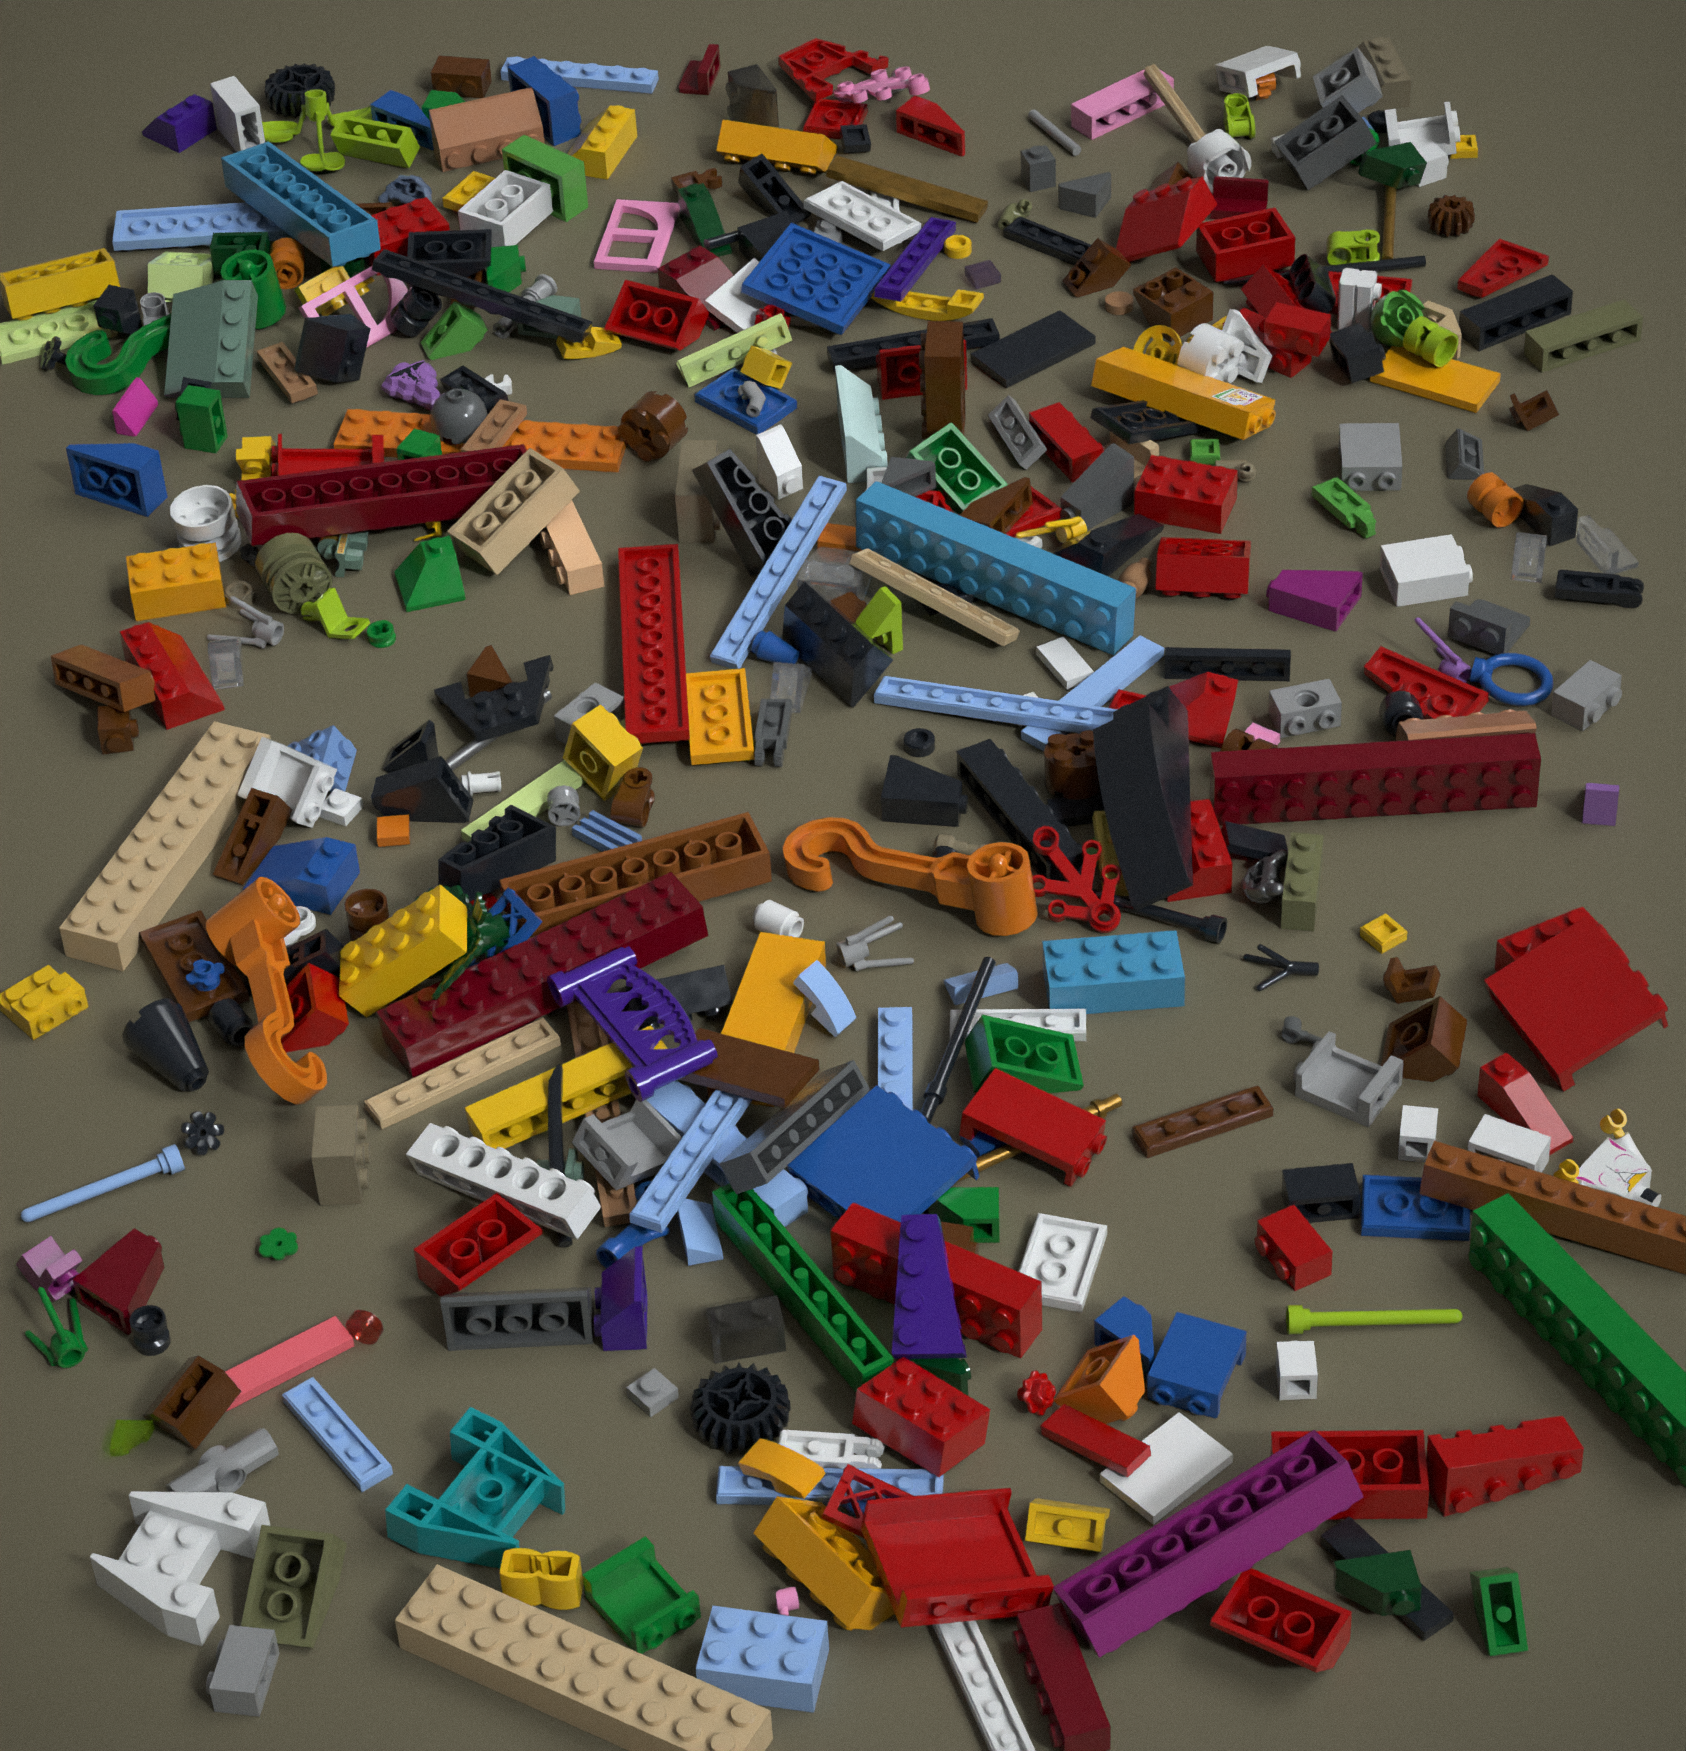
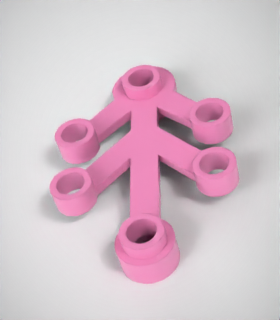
M905 66L894 71L895 76L890 78L887 76L886 69H879L871 73V79L857 84H853L852 81L840 83L833 93L834 97L838 98V101L861 103L868 100L867 93L876 97L878 101H882L892 97L891 90L908 88L909 94L915 96L928 92L930 86L928 78H925L924 74L912 75L910 67Z

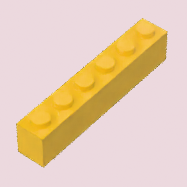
M650 1025V1026H648V1027H646V1028H644V1029H641V1030H654V1029H653V1027ZM661 1039L654 1047V1049H668ZM613 1043L562 1064V1123L632 1093L626 1081L625 1071L633 1067ZM555 1068L464 1107L469 1130L473 1137L480 1139L492 1148L501 1147L506 1149L548 1130V1085Z

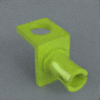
M329 588L315 602H305L301 608V615H310L304 616V620L321 621L328 638L355 639L370 624L369 618L347 616L335 588ZM352 625H358L356 628L350 631H344L346 628Z

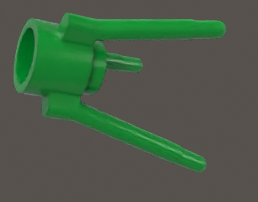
M39 1287L37 1291L56 1333L51 1337L50 1348L30 1330L25 1332V1336L47 1357L51 1366L58 1364L62 1368L73 1367L83 1360L85 1353L88 1351L83 1338L77 1302L74 1298L69 1300L73 1333L63 1328L45 1289Z

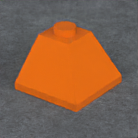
M1131 1335L1087 1350L1054 1398L1057 1405L1062 1406L1066 1404L1105 1424L1117 1420L1125 1421L1132 1417L1138 1409V1401L1145 1392L1139 1339L1135 1335Z

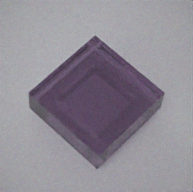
M991 260L964 267L965 276L975 289L1001 282V273Z

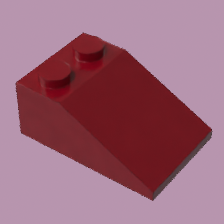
M702 246L693 248L691 251L658 268L659 288L699 298L703 304L709 296L734 276L718 256ZM712 313L709 314L705 323L707 327L714 331L726 325Z

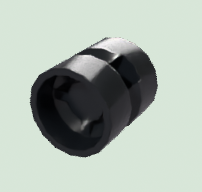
M411 287L403 299L392 309L390 313L391 321L400 332L416 337L441 310L442 302L439 296L432 291L421 287Z

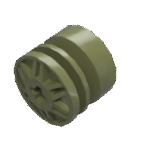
M285 533L272 538L258 552L255 562L256 572L267 588L273 602L284 612L301 614V608L305 602H315L332 587L331 573L308 537L299 533Z

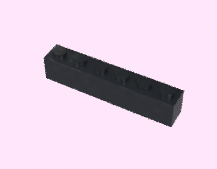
M991 739L958 750L957 775L1010 841L1028 852L1030 865L1035 872L1047 879L1068 882L1047 855H1041L1033 848L1034 832L1040 827L1049 826L1058 832V847L1081 875L1084 859L1082 857V845L1074 841L1066 825L1060 824L1054 816L1051 807L1045 805L1039 798L1036 789L1033 786H1029L1023 779L1020 769L1014 767L1009 762L1005 751L1002 748L999 749ZM1043 840L1040 842V845L1042 847H1050L1052 843L1048 840Z

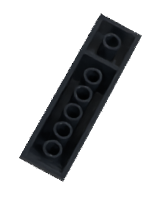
M1168 686L1151 692L1146 697L1129 705L1120 707L1113 712L1112 721L1093 729L1095 758L1104 810L1114 849L1132 907L1135 911L1193 886L1188 710Z

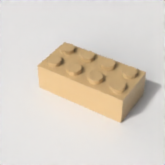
M529 448L447 532L465 555L498 575L571 502L580 490L562 467Z

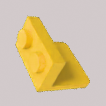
M335 266L294 290L304 305L350 279L343 266ZM370 277L354 287L358 294L362 296L370 291L368 285L375 280L373 277ZM343 293L318 306L315 310L318 315L328 316L342 306H346L348 302Z

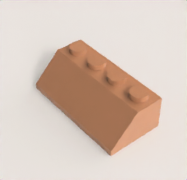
M532 87L429 110L434 156L442 172L503 159L502 149L522 135L545 144L543 125Z
M1511 709L1493 714L1476 712L1468 716L1459 717L1443 715L1436 719L1426 720L1410 718L1398 723L1396 741L1536 733L1537 727L1527 711Z

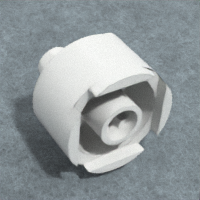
M1216 129L1206 134L1197 142L1192 143L1187 149V166L1190 174L1194 178L1203 176L1212 194L1215 176L1243 178L1247 170L1250 172L1251 157L1249 153L1221 129Z
M1207 323L1198 325L1190 333L1194 335L1190 343L1185 341L1181 347L1178 366L1203 376L1232 383L1238 375V368L1236 366L1243 351L1244 343L1238 338Z

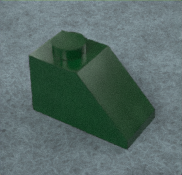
M1411 142L1364 152L1358 173L1362 177L1399 189L1420 184L1427 162Z
M1411 1550L1334 1561L1333 1585L1336 1592L1381 1616L1406 1615L1413 1611H1420L1422 1586Z

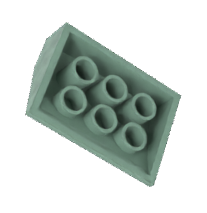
M223 280L173 294L164 391L165 398H178L180 396L183 377L212 382L211 389L220 390L221 398H250L258 295L252 280Z

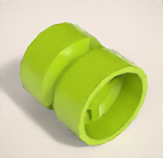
M1421 316L1413 320L1407 328L1403 338V345L1411 353L1423 357L1424 360L1437 367H1443L1456 353L1459 339L1457 334L1442 326L1439 327L1437 323Z

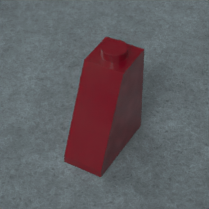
M136 1228L132 1229L73 1278L78 1303L126 1335H130L132 1333L130 1327L131 1314L137 1308L147 1304L165 1268L161 1253L162 1246L159 1241L152 1235H145Z

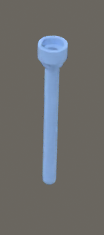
M175 1144L162 1149V1153L156 1155L157 1158L26 1208L21 1212V1219L24 1222L34 1221L161 1171L163 1174L170 1172L171 1175L183 1171L185 1167L179 1150Z

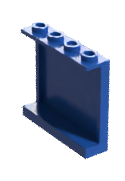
M877 1085L787 1165L790 1175L801 1179L808 1190L807 1196L838 1220L852 1203H856L901 1222V1215L922 1214L966 1173L975 1180L980 1177L976 1165L977 1157L966 1145L960 1146L955 1143L943 1128L938 1127L936 1129L928 1123L921 1112L916 1109L910 1110L895 1093H887Z

